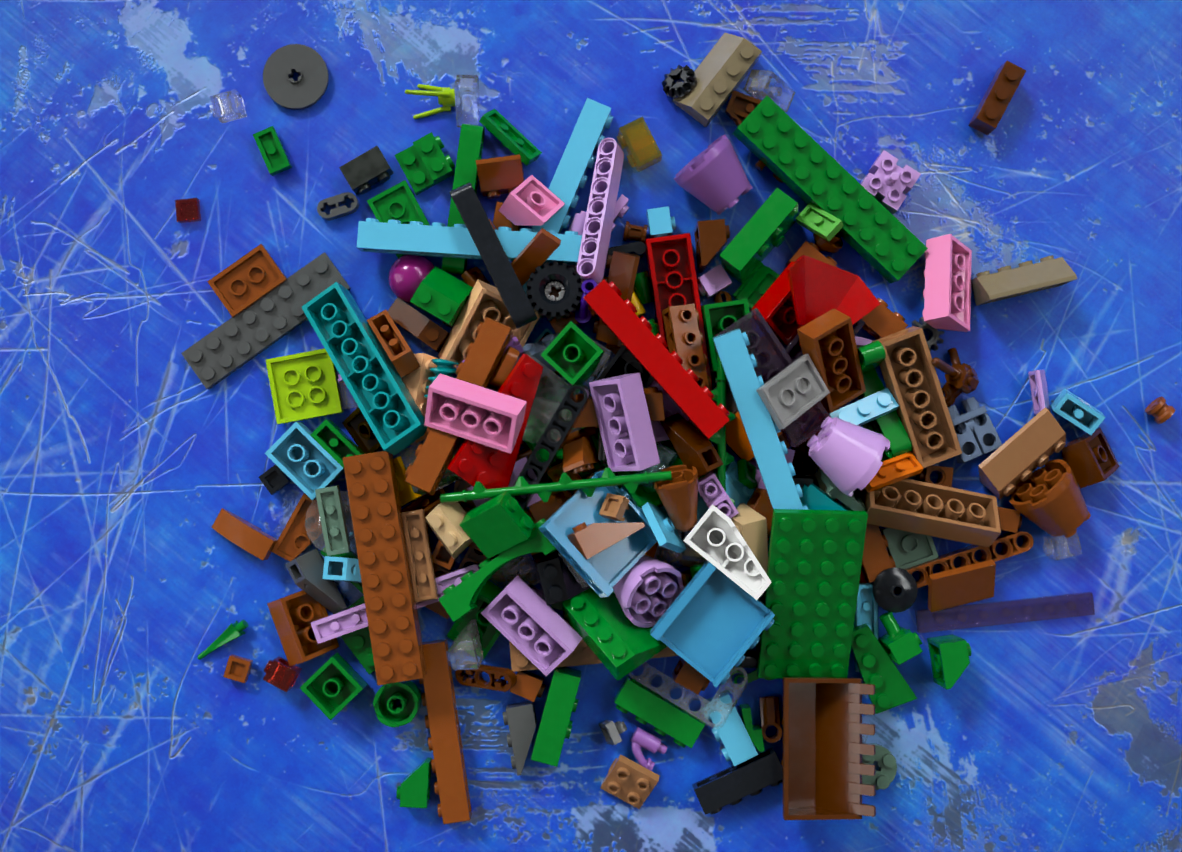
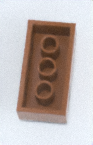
M833 308L797 329L803 355L809 354L830 392L816 403L817 405L831 413L866 392L851 317Z

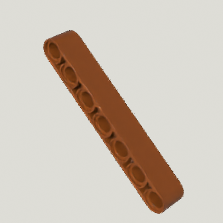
M1008 532L998 536L990 547L973 544L940 555L939 558L905 570L911 575L914 571L919 572L920 577L916 583L917 588L929 584V575L933 574L932 568L935 564H939L940 572L955 569L953 561L958 556L961 559L959 567L992 559L996 562L1030 550L1034 541L1033 537L1027 532ZM1021 535L1023 544L1018 546L1016 540ZM1000 542L1003 548L998 554L995 547ZM977 550H980L982 557L976 561L974 554ZM897 587L893 592L894 594H899L901 590Z

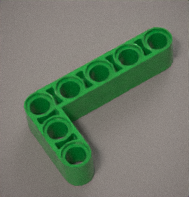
M878 340L857 348L866 392L858 396L859 400L885 389L875 370L886 358L884 347ZM896 410L870 421L874 432L882 434L890 440L889 450H884L889 459L912 451L911 440Z

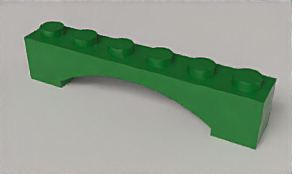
M545 518L535 523V529L527 540L499 553L493 560L490 558L486 559L478 565L480 569L474 574L472 571L468 572L460 578L462 582L456 587L452 584L442 591L444 595L438 600L453 622L462 619L478 607L476 600L482 588L501 567L525 554L543 552L547 556L557 550L538 529L547 521Z

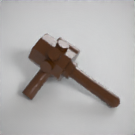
M956 348L948 350L952 366L937 357L931 361L933 366L946 373L945 378L947 382L943 386L942 392L943 395L945 394L944 398L947 407L953 405L955 399L962 392L968 394L976 390L979 383L975 370L968 364L963 363L961 365Z

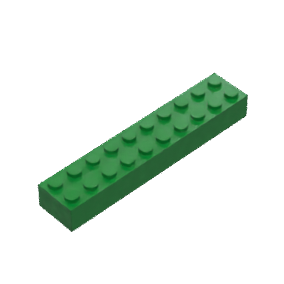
M766 96L732 133L807 205L812 203L842 220L844 226L839 231L841 237L889 283L899 281L928 249L770 97Z

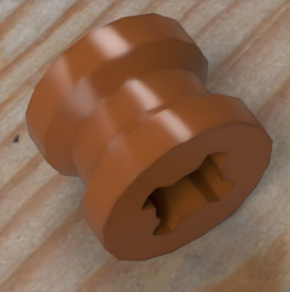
M1162 396L1152 401L1145 409L1148 415L1154 417V421L1157 424H1162L1168 420L1176 411L1173 406L1166 404V399Z

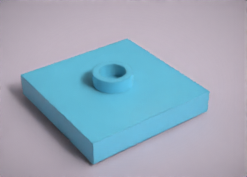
M648 502L641 506L659 546L677 553L685 551L686 547L666 510Z

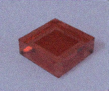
M198 198L175 200L177 222L201 221Z

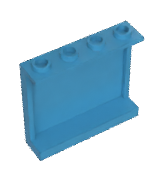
M604 470L596 472L590 479L601 478ZM618 486L597 487L592 497H588L582 489H578L538 528L599 597H608L614 591L612 587L657 542L642 509L635 506L631 501L628 503L629 510H625L623 515L624 521L612 520L599 515L607 493L625 496L630 500L629 494ZM583 522L586 525L592 523L644 522L646 526L589 559H585L567 537V535L574 532L573 527Z
M707 560L652 627L650 635L657 641L663 642L710 680L713 686L717 688L719 684L723 685L731 675L729 673L734 666L738 667L745 659L744 653L748 648L753 649L760 640L758 636L763 630L767 631L773 625L775 614Z

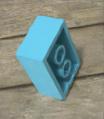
M295 422L265 454L311 500H317L315 489L331 487L345 471L311 436L312 432L302 422Z

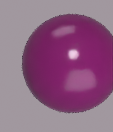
M404 255L398 258L389 271L391 290L402 301L411 303L410 300L420 283L435 266L429 259L421 255Z

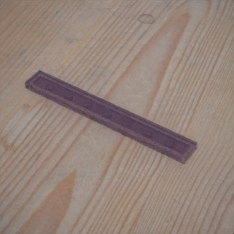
M1092 592L960 605L935 612H930L929 609L915 610L917 632L926 633L1095 615Z

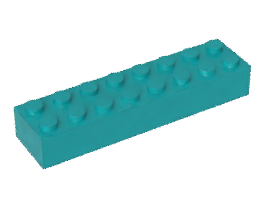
M335 282L301 307L383 450L396 455L425 435L428 426L424 425L425 418L349 290Z

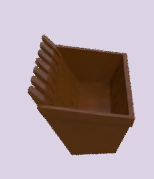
M783 678V719H781V724L783 725V760H781V765L783 766L784 820L862 819V815L871 817L876 815V807L874 805L862 804V795H876L875 785L862 783V775L875 776V765L862 763V755H875V745L862 743V734L875 735L874 724L862 723V714L875 715L874 704L862 703V694H875L874 684L862 683L861 678Z

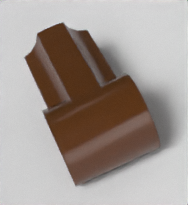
M759 697L760 727L763 738L770 743H775L782 737L779 697ZM771 725L775 726V735L767 736L765 734L766 728Z

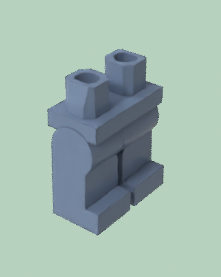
M975 397L961 402L966 412L959 415L955 405L948 407L962 454L955 456L957 463L967 462L1002 445L986 413L985 406L980 407Z

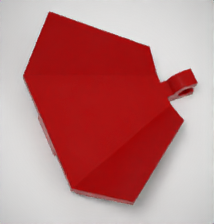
M806 255L800 256L787 269L799 327L806 325L833 308L851 317L853 325L880 305V302L862 279L848 271Z

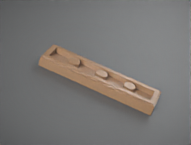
M425 509L402 512L401 517L414 601L421 602L438 599Z

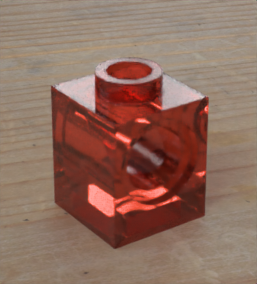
M277 657L267 663L264 669L266 675L263 680L287 692L292 689L302 668L296 665L289 666L287 660Z

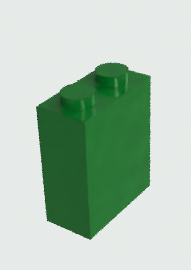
M508 491L470 510L460 523V527L488 559L527 540L536 526L531 517L525 513L517 500Z

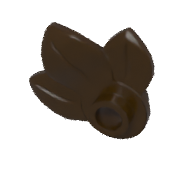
M798 436L791 447L792 450H795L792 461L796 473L795 477H803L807 474L813 475L819 470V466L809 456L810 448L807 446L809 440L804 441L801 436Z

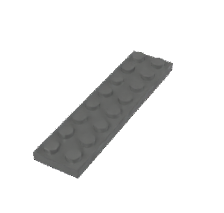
M324 252L288 277L284 283L234 318H230L181 354L205 388L210 389L308 320L301 308L307 302L335 282H338L348 290L351 287Z

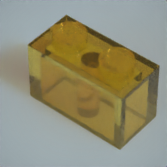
M643 116L619 128L617 140L622 149L626 148L629 154L626 157L631 168L635 167L637 172H640L661 161L662 154Z

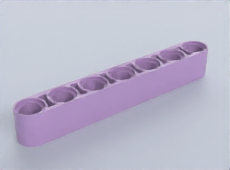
M605 138L598 146L577 262V272L584 281L593 279L597 284L604 277L624 161V152L613 138Z

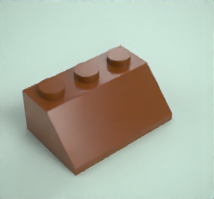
M303 590L267 603L289 666L306 662L339 647L337 638L317 643L311 622L327 617L328 614L323 605Z

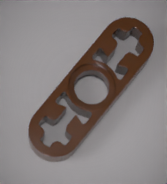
M464 663L455 672L456 679L460 684L471 687L506 692L515 686L517 682L516 674L511 669ZM482 672H486L489 675L490 682H486L482 678Z

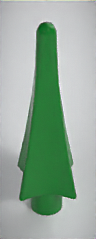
M245 620L239 623L237 621L234 624L231 623L197 658L200 660L219 647L245 634L243 630L248 627V623Z

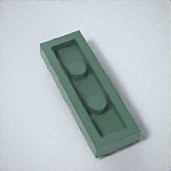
M339 485L315 489L327 556L350 552L351 548Z

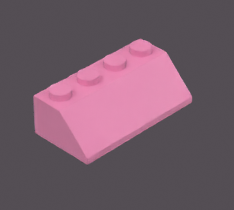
M952 234L926 240V247L928 249L924 252L926 265L924 269L923 319L935 329L969 332L972 250Z
M439 374L428 389L424 425L511 454L524 421L527 401Z

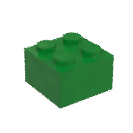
M337 652L300 689L332 720L368 684Z

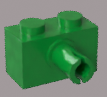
M886 612L879 617L887 634L878 638V641L893 662L900 665L923 652L919 646L922 644L919 636L915 632L912 633L910 629L907 630L899 626L892 612Z

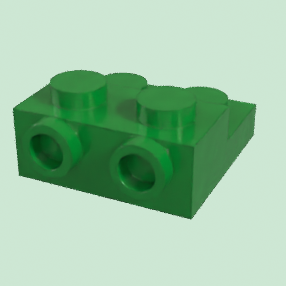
M432 132L414 141L413 146L395 155L416 195L454 175L451 169L455 167L449 155L444 156L441 150L444 148L440 137H434Z

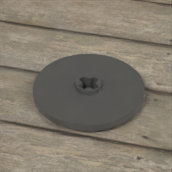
M290 44L277 49L268 58L264 66L263 83L268 95L277 104L288 109L298 110L314 105L322 98L328 86L329 73L325 61L319 53L305 45ZM295 72L301 75L298 77V81H294L292 78Z

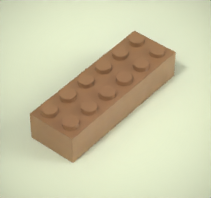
M912 326L877 339L883 345L886 353V358L879 366L886 387L899 405L896 412L911 440V452L922 467L926 468L962 454L935 367L931 363L932 357L923 329Z
M904 479L869 493L865 488L859 489V494L866 507L865 511L868 514L867 524L984 547H990L1001 534L996 496L912 479Z

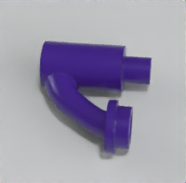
M587 279L581 285L583 294L580 307L575 312V319L580 324H587L592 318V314L588 309L589 305L583 297L597 286L593 279Z

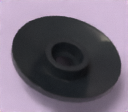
M888 568L877 575L873 583L872 592L876 603L882 609L897 613L905 611L913 605L917 597L918 588L914 577L908 571L901 568ZM895 587H899L901 590L898 595H895L893 592Z

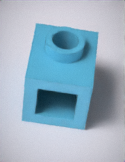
M669 206L647 209L649 237L671 236L672 230H676L675 218L670 217Z

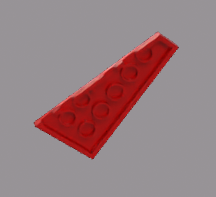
M522 354L498 390L499 393L527 401L524 421L512 453L510 454L465 439L447 466L448 470L473 487L477 481H480L486 489L509 486L544 368L527 354Z

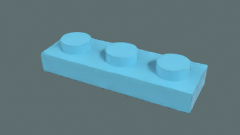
M885 388L833 411L828 416L861 426L897 410L899 405L890 390Z

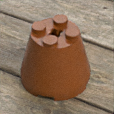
M1060 459L1048 461L1044 467L1034 471L1028 480L1018 483L1009 500L1018 512L1049 535L1055 537L1064 535L1068 538L1073 536L1077 532L1076 528L1091 516L1072 469L1066 461Z

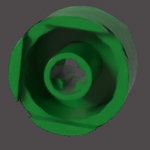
M411 680L384 684L377 691L373 701L378 720L389 727H399L408 724L420 710L422 693ZM397 698L401 700L399 706L395 705Z

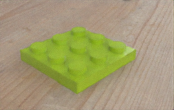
M325 348L266 359L278 425L344 413L336 367Z

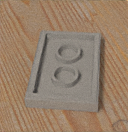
M809 354L802 355L756 390L779 430L786 428L830 393Z

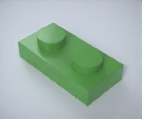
M809 203L795 218L799 225L828 242L844 226L842 220L812 203Z

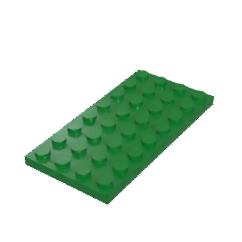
M773 509L767 576L772 583L765 590L764 605L775 614L773 618L775 621L767 631L763 630L760 635L757 665L758 678H847L868 519L866 511Z

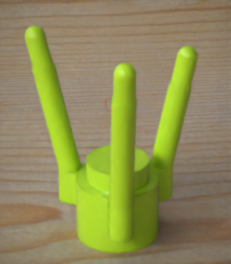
M418 84V88L425 90H405L406 94L438 96L439 105L443 104V107L414 115V119L451 111V107L456 106V89H450V87L443 88Z

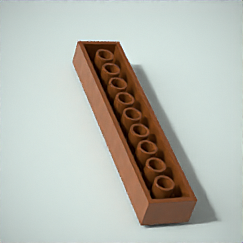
M380 451L343 457L377 685L424 678L427 670L417 606L414 601L393 454Z

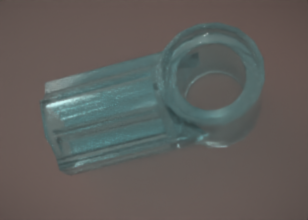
M657 441L656 446L660 463L637 471L636 474L661 472L662 469L673 465L678 454ZM649 482V484L640 483L641 485L649 488L653 486L652 482Z

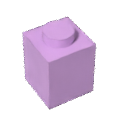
M721 264L697 279L698 291L702 297L706 296L709 299L732 284Z

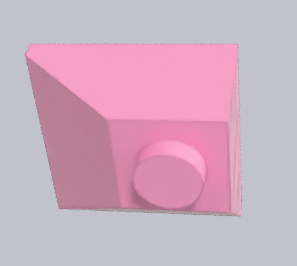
M531 175L508 195L499 212L514 225L543 226L565 203Z

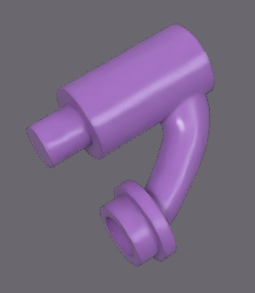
M639 727L636 728L631 738L632 751L638 763L652 771L655 762L651 761V758L645 759L641 747L654 754L658 751L664 755L668 746L662 744L660 738Z

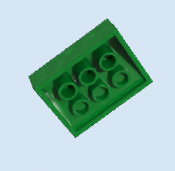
M589 588L562 603L564 618L583 638L584 642L617 681L667 647L663 642L657 641L650 635L652 627H638L625 616L614 591L608 597H599L592 588Z

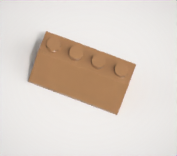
M1046 407L978 465L980 482L999 500L1004 496L1011 495L1018 483L1028 480L1034 469L1038 466H1044L1048 462L1050 455L1054 452H1060L1065 447L1066 433Z

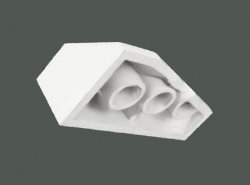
M712 504L683 541L754 599L758 600L772 582L733 521Z

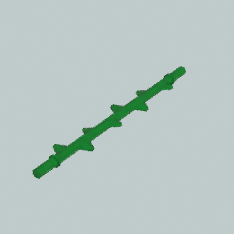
M717 355V388L711 391L714 395L712 400L717 402V406L721 403L726 408L727 378L719 355ZM729 411L730 415L728 418L732 421L735 419V414ZM725 425L709 440L717 444V453L723 465L717 468L715 475L726 491V466L734 461V457L726 452Z
M607 467L601 478L572 480L567 473H562L558 482L529 485L523 476H519L513 487L486 489L480 481H477L472 491L463 490L462 492L440 494L441 503L467 502V500L494 498L508 491L511 496L538 494L543 502H548L552 492L582 489L588 497H592L597 487L624 485L630 494H633L639 483L649 484V482L672 480L671 471L615 476L610 467Z

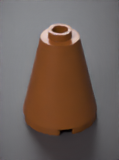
M674 465L661 470V472L671 471L672 480L652 482L675 528L682 532L692 530L697 524L698 470L694 466H692V470L688 469L687 465Z

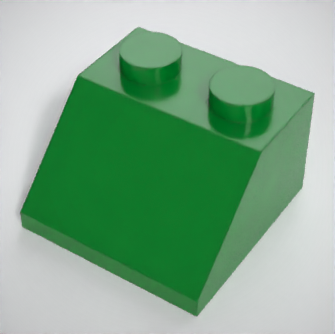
M435 266L422 280L410 302L452 327L473 287Z
M570 321L543 351L541 356L570 384L575 386L577 384H584L595 372L605 351Z
M954 634L927 638L933 680L946 690L951 689L970 663V644L965 639Z

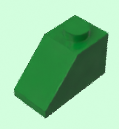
M432 758L425 759L403 780L401 786L397 787L396 798L400 800V807L427 808L430 801Z

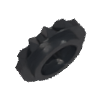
M678 65L676 69L671 68V72L664 75L665 80L661 83L666 95L672 98H679L692 90L696 82V76L694 71L687 65L684 67ZM680 78L684 81V82L681 81V82H676V83L674 82V80L680 79Z

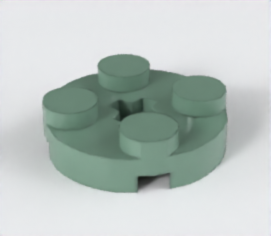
M870 743L875 745V755H862V763L873 764L874 761H877L879 769L875 770V776L862 775V783L875 785V790L886 789L896 776V758L886 747Z

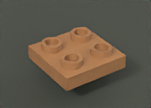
M620 754L613 761L600 788L640 809L658 783L660 775Z

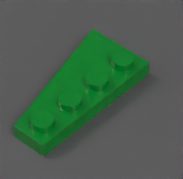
M865 623L853 628L851 649L863 683L875 685V694L868 695L871 704L875 705V713L878 714L918 699L868 625Z

